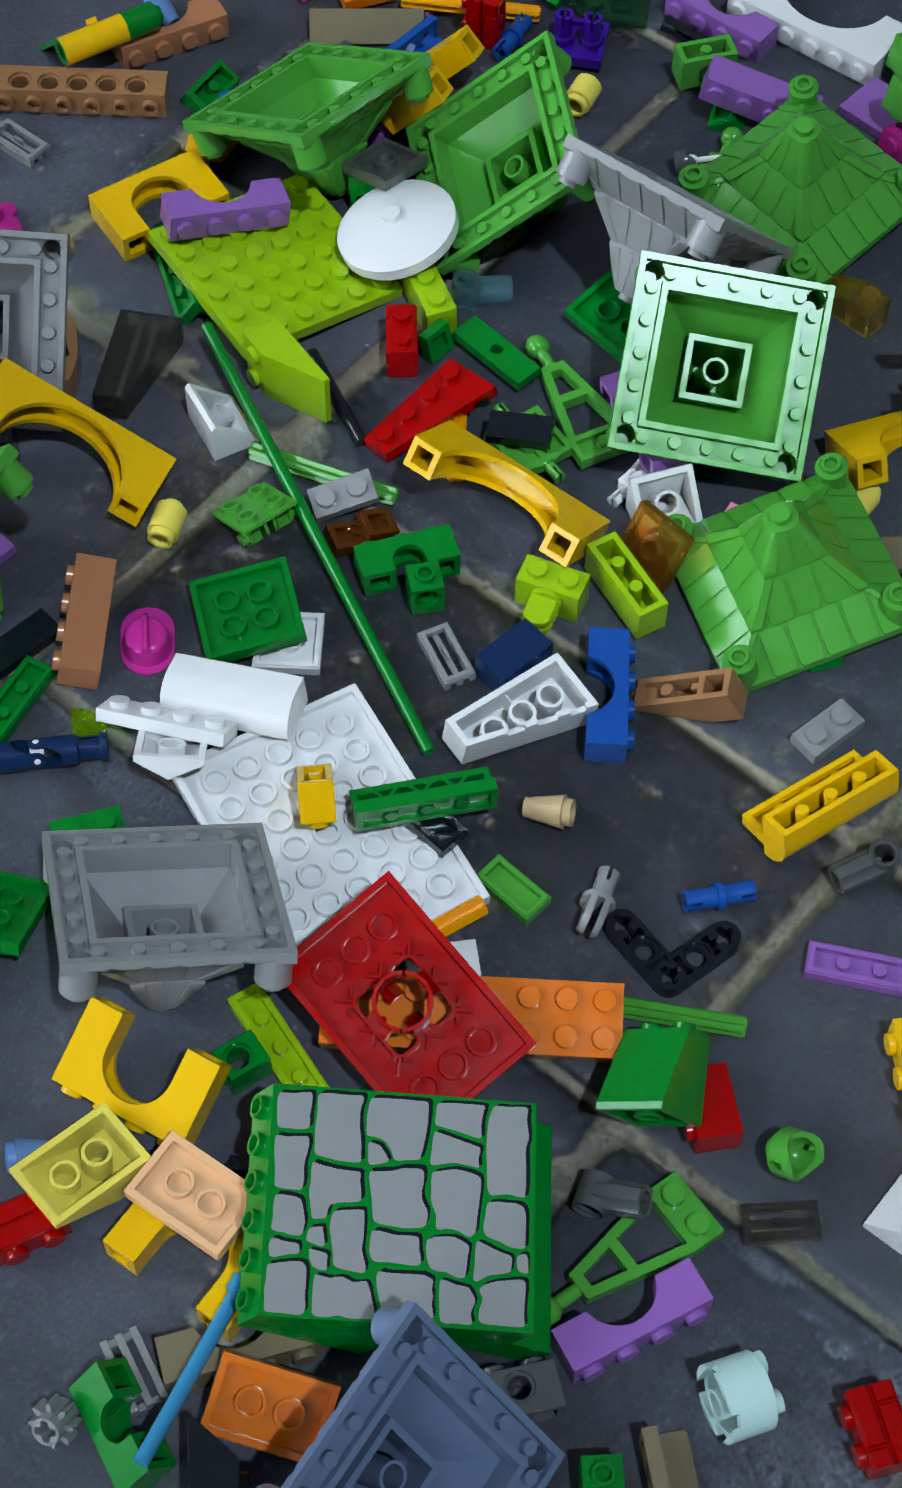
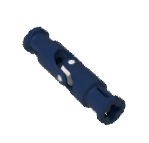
M106 730L100 731L99 735L78 737L77 734L32 740L0 742V773L25 771L34 768L43 769L79 765L84 760L101 758L104 762L110 761ZM46 748L54 750L57 753H55L52 756L46 757Z

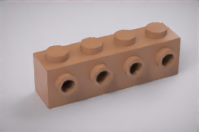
M76 553L75 565L67 566L65 585H71L70 593L63 592L60 610L61 613H67L66 622L59 621L56 641L62 642L61 650L54 649L51 670L58 671L56 684L97 690L117 559Z

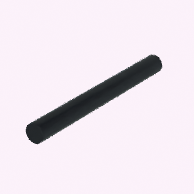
M316 348L308 350L307 353L329 377L331 401L358 447L364 446L363 439L366 435Z

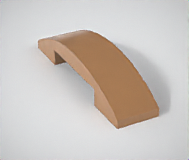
M67 309L66 347L68 356L65 357L64 392L74 398L81 380L82 359L76 327Z

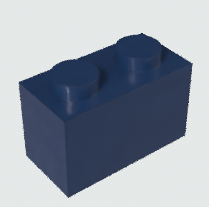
M524 618L475 656L476 676L494 691L551 657L553 642Z

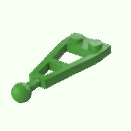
M533 335L529 337L525 343V352L530 358L539 360L543 366L540 378L559 429L571 442L572 457L580 469H585L624 454L606 448V432L610 426L613 412L610 404L564 360L555 362L548 353L550 349L549 342L544 336ZM561 377L574 390L559 395L554 379ZM587 402L608 424L575 436L566 409Z
M676 1171L651 1188L653 1190L652 1208L682 1245L638 1265L619 1242L638 1220L622 1217L568 1274L567 1281L571 1285L554 1297H551V1327H554L560 1321L562 1310L580 1297L586 1305L662 1272L687 1258H693L723 1236L724 1228ZM608 1253L623 1272L592 1286L585 1276Z

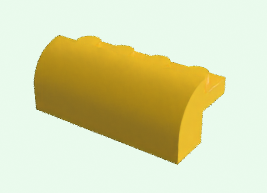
M852 750L743 813L742 824L764 844V854L773 861L781 862L895 795L899 788V769L877 750L864 757L855 750Z

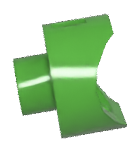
M792 1126L783 1127L771 1136L766 1143L765 1154L768 1167L774 1175L797 1182L824 1161V1145L822 1140L815 1134Z

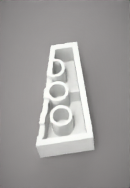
M557 652L446 719L442 739L460 763L465 764L586 725L587 713L596 711L599 703Z

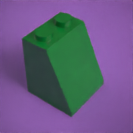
M675 1022L673 1027L664 1028L662 1025L654 1023H643L640 1029H625L596 1101L595 1109L634 1127H701L710 1036L696 1030L695 1024L687 1022Z

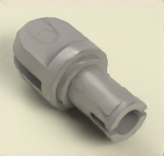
M601 866L598 869L592 889L584 891L580 898V905L583 911L576 929L580 934H583L591 915L595 916L589 938L597 937L605 918L616 908V902L612 895L620 879V874L614 868L610 878L607 879L610 866Z

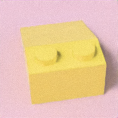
M104 1102L9 1168V1172L51 1224L58 1229L125 1197L123 1190L151 1156Z

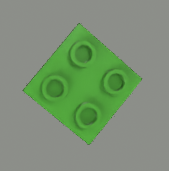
M262 482L251 486L246 493L236 499L226 501L222 504L221 508L211 514L240 533L237 536V541L243 548L247 545L252 547L261 541L263 536H270V530L275 533L278 531V528L280 529L293 522L294 517L297 515L293 506L298 504V502L268 483Z

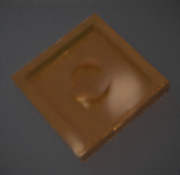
M647 499L641 501L621 540L659 591L664 593L668 591L695 538Z

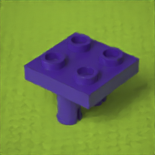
M565 7L558 8L553 17L550 33L554 35L556 44L570 55L572 59L571 66L601 70L610 32V22L602 21L603 17L598 12H596L595 20H593V11L587 12L584 18L574 17L572 9L567 8V16H564Z

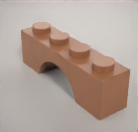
M219 0L188 1L186 14L176 23L162 26L160 30L111 50L123 69H134L230 37L228 14Z

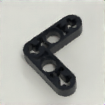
M616 909L607 916L605 924L607 939L652 990L664 998H673L681 994L734 956L739 949L741 932L735 924L728 921H719L670 954L630 910ZM616 922H618L621 926L627 923L628 934L623 929H619L616 931ZM718 935H720L723 938L727 936L731 937L730 944L723 941L717 946H715L717 943ZM629 936H630L633 940H632V941L630 942V944L628 945ZM640 946H648L653 949L655 956L650 960H642L636 956L635 950ZM713 946H715V951H714V953H713V951H712V949H711ZM692 952H698L705 956L707 962L702 966H692L686 960V956ZM678 966H680V968H681V970H682V971H680L679 973H677V971H678ZM677 973L674 984L669 981L661 982L663 974L666 977H671Z

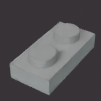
M368 468L307 490L318 523L380 502Z
M840 698L792 733L789 742L812 764H815L864 727L865 720Z

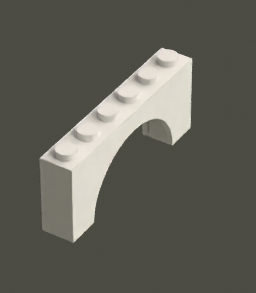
M728 0L726 14L738 16L756 11L779 23L778 42L863 85L875 76L879 78L889 68L885 65L896 33L902 32V23L887 15L878 22L868 26L836 28L808 19L796 11L788 0Z

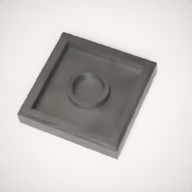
M383 138L344 161L342 167L343 173L386 192L428 166V156Z

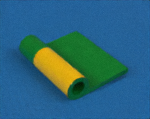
M148 1L100 21L97 20L96 16L85 20L87 26L40 44L39 47L40 50L55 46L60 60L68 67L160 30L164 16L158 5Z

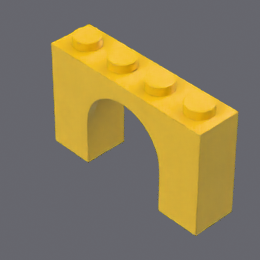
M465 25L426 51L430 53L433 62L428 71L434 88L427 100L413 103L412 100L405 99L403 91L392 98L393 103L380 120L392 135L444 103L454 90L447 79L475 62L485 49L468 25Z
M192 149L89 194L88 198L92 218L127 262L153 250L151 243L148 241V231L150 228L137 213L139 208L146 202L161 198V193L187 189H192L200 197L213 202H226L230 200V193L196 150Z
M105 997L90 998L51 1079L62 1085L61 1091L76 1099H81L83 1096L94 1102L93 1109L105 1102L114 1114L126 1120L124 1125L139 1134H145L147 1131L158 1138L156 1141L158 1145H161L172 1130L194 1145L232 1065L200 1048H189L170 1086L163 1095L150 1103L140 1102L126 1093L118 1080L116 1072V1060L119 1049L136 1014Z
M133 1203L102 1241L107 1255L138 1276L159 1248L169 1238L178 1233ZM244 1231L240 1233L228 1249L229 1258L224 1272L196 1306L199 1321L207 1327L228 1293L226 1286L234 1273H239L240 1271L238 1260L243 1250ZM237 1309L221 1336L229 1343H231L242 1328L237 1326Z

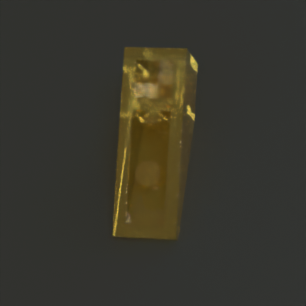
M840 274L828 283V285L836 286L831 315L863 338H869L886 324L892 297L869 281Z

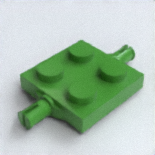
M504 402L497 403L493 410L511 412ZM538 405L525 412H519L547 416ZM556 425L550 450L488 443L536 474L547 472L556 484L563 482L566 478V474L559 468L557 463L572 456V446L570 445L571 442Z

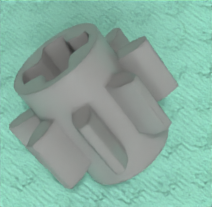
M55 1394L49 1401L43 1397L32 1408L36 1415L28 1424L32 1426L33 1436L39 1443L56 1449L61 1442L69 1445L79 1434L76 1427L83 1419L79 1417V1410L72 1400Z

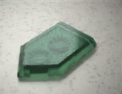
M565 0L583 17L587 12L593 11V20H595V14L598 12L603 17L602 21L610 22V26L647 29L651 0Z

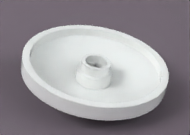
M404 180L386 192L379 188L373 189L349 208L339 225L337 234L338 247L345 263L356 274L368 279L382 281L402 279L427 269L449 250L458 232L459 217L451 196L442 187L424 180Z

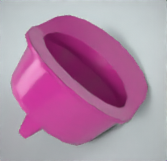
M146 607L131 612L122 621L120 652L122 661L129 670L136 674L149 676L160 673L170 665L175 652V627L173 619L167 612L158 608Z

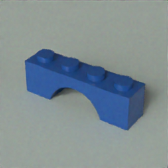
M589 627L586 674L601 681L609 689L612 698L602 708L586 715L584 761L626 763L627 750H634L635 729H628V720L634 721L635 700H629V692H635L636 671H629V663H635L636 643H630V629Z

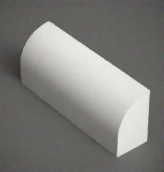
M176 653L165 673L160 691V704L162 707L170 709L187 708L192 710L194 714L204 716L220 715L228 721L237 722L238 731L289 740L308 702L305 681L302 676Z

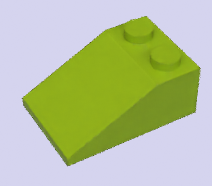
M275 318L246 333V348L243 351L248 366L246 376L253 387L257 386L266 397L323 422L331 421L329 377L279 319Z

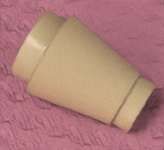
M567 794L525 797L522 816L523 818H530L531 820L559 829H564L565 826L572 827L576 816V800L568 798Z

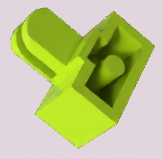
M527 554L515 579L514 602L525 606L522 611V620L526 618L544 635L549 632L557 617L577 623L588 599L591 574Z

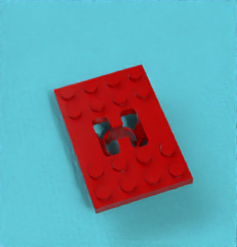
M389 871L297 947V964H293L292 982L287 987L374 1091L475 1099L537 1045L534 1039ZM411 960L421 972L393 970L403 961ZM396 978L416 980L420 983L419 987L426 989L429 995L426 1015L424 1016L418 1010L405 1021L408 1027L402 1029L389 1025L386 1022L387 1018L385 1016L380 1017L377 1010L379 993L389 1005L404 993L397 985ZM374 989L371 998L372 1011L366 1018L358 1009L357 1001L369 990ZM442 995L451 1006L452 1012L439 1024H433L430 1022L434 1009L433 997ZM391 1033L399 1035L414 1033L417 1037L415 1045L403 1054L396 1053L386 1042Z

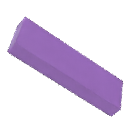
M810 940L803 978L902 997V958Z

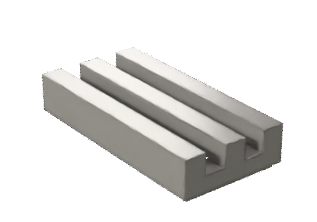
M7 118L0 124V149L30 169L35 166V160L40 162L43 160V154L48 156L51 153L50 144L11 119ZM5 129H7L8 131H10L11 133H13L14 136L11 135L10 133L6 132ZM23 140L32 145L33 147H35L36 149H33L27 144H25Z
M448 622L417 633V641L444 691L451 689L453 684L457 686L462 685L463 680L468 679L470 682L476 679V672ZM443 633L463 671L458 672L438 634ZM427 638H431L444 664L446 665L449 673L451 674L450 676L447 675L445 669L443 668L440 660L438 659L434 649L432 648Z
M136 1325L129 1328V1331L124 1334L120 1332L114 1335V1339L108 1342L104 1340L99 1343L106 1360L114 1359L112 1351L117 1348L120 1349L142 1390L141 1396L144 1402L136 1405L135 1400L133 1401L130 1409L133 1418L166 1402L169 1395ZM134 1341L158 1392V1395L152 1398L127 1346V1343Z

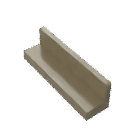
M309 8L310 42L339 44L346 40L350 44H392L424 20V8Z
M657 1425L641 1428L638 1442L648 1488H699L687 1432L679 1430L659 1434Z

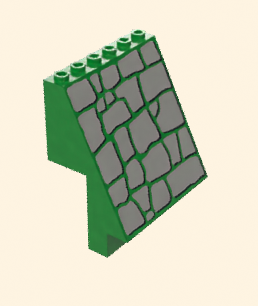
M273 1083L254 1095L250 1105L252 1129L247 1143V1152L250 1155L249 1170L244 1182V1190L247 1193L246 1210L241 1221V1228L244 1231L243 1250L238 1260V1267L241 1271L240 1289L235 1300V1306L238 1311L237 1326L364 1354L379 1347L372 1338L370 1330L374 1314L385 1305L402 1307L407 1300L416 1302L461 1348L520 1362L531 1357H543L550 1354L552 1126L536 1122L537 1103Z

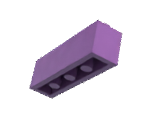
M714 54L704 75L698 99L760 123L788 100L789 83ZM818 95V99L822 101L823 96Z

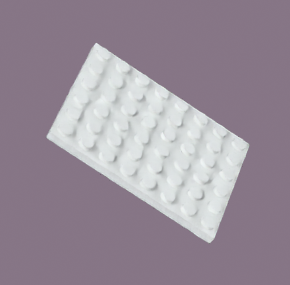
M355 683L307 704L289 740L246 732L235 737L224 747L215 746L208 749L204 766L172 778L198 825L262 822L297 947L387 871L395 877L431 920L477 895L482 897L485 904L490 903L489 893L458 845L442 858L405 824L357 832L349 799V790L416 778ZM331 763L337 822H331L328 827L320 829L309 828L308 824L301 825L296 766Z

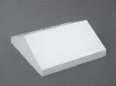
M139 730L133 753V762L169 780L204 766L208 744Z

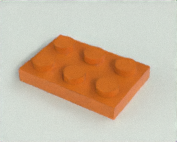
M224 1348L200 1424L215 1437L299 1462L307 1448L316 1439L318 1432L331 1413L334 1412L341 1384Z

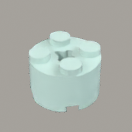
M743 1350L702 1364L697 1369V1381L704 1379L705 1391L698 1393L703 1412L716 1436L722 1434L726 1436V1439L723 1441L725 1445H731L774 1430L778 1423V1414L785 1412L782 1394L777 1388L773 1389L767 1374L769 1370L768 1363L760 1350L754 1352Z

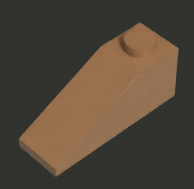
M732 667L638 679L634 698L635 711L710 723L740 720L744 718L748 690Z

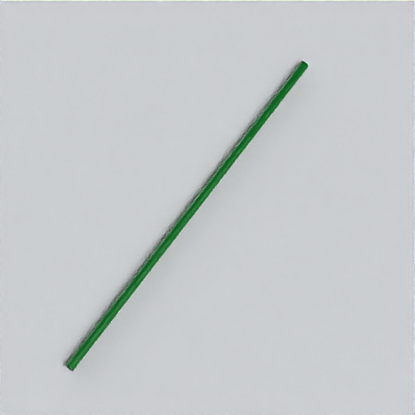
M205 322L202 324L201 330L287 495L297 500L298 504L293 507L423 756L433 754L436 749L219 335L211 322Z

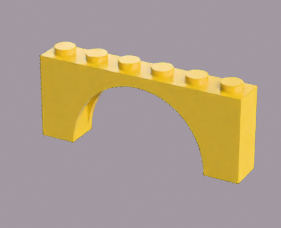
M4 357L0 363V433L20 424L44 423L64 428L83 438L101 455L112 477L113 497L107 511L137 527L166 480L176 458Z
M902 410L824 431L825 454L831 452L838 453L846 458L849 468V479L858 490L889 482L887 456L894 450L902 447Z
M451 420L416 435L403 462L405 466L429 481L437 478L468 480L494 489L511 498L531 513L541 525L545 538L539 551L564 567H568L586 556V545L603 537L611 522L606 517Z

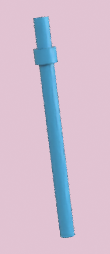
M241 1271L234 1273L226 1286L228 1293L133 1458V1461L139 1466L148 1468L236 1311L235 1300L240 1289Z

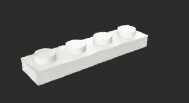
M124 695L111 696L96 708V721L218 747L226 746L237 736L238 731L237 722L228 721L220 715L204 716L194 714L192 710L187 708L170 709L162 707L157 702L141 703L131 701L129 697Z

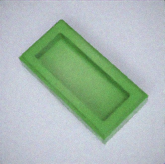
M500 854L495 856L477 873L478 878L489 895L526 926L551 904L552 897Z

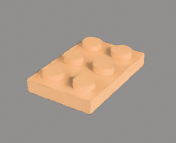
M173 1130L123 1190L126 1198L218 1262L243 1231L241 1221L246 1210L247 1196L244 1190L245 1179Z

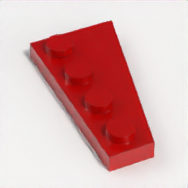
M450 358L363 439L365 447L389 462L409 450L416 435L447 422L461 412L463 415H466L475 409L474 404L484 398H487L489 401L497 396L496 386Z

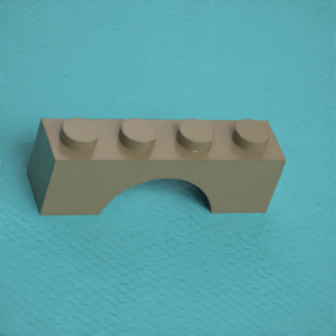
M194 1327L154 1338L163 1381L168 1395L173 1390L202 1338ZM263 1332L255 1341L246 1346L228 1349L280 1366L294 1363L296 1366H303L315 1362L318 1356L324 1355L323 1345ZM215 1347L188 1396L198 1393L201 1387L213 1384L224 1348Z

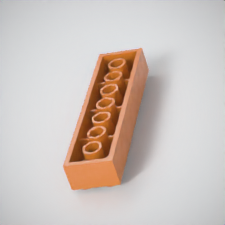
M480 976L537 1043L521 1059L612 1063L623 1036L625 983ZM396 978L397 985L404 993L391 1005L379 993L377 1010L380 1017L385 1016L387 1018L386 1022L389 1025L402 1029L408 1027L405 1021L418 1010L424 1016L426 1015L429 995L426 989L419 987L420 983L416 980ZM374 989L369 990L357 1001L358 1009L366 1018L372 1011L371 998ZM442 995L433 997L434 1009L430 1022L433 1024H439L452 1012L451 1006ZM319 1026L318 1043L320 1047L339 1049ZM391 1033L386 1042L395 1052L405 1053L415 1045L417 1037L414 1033L405 1035Z

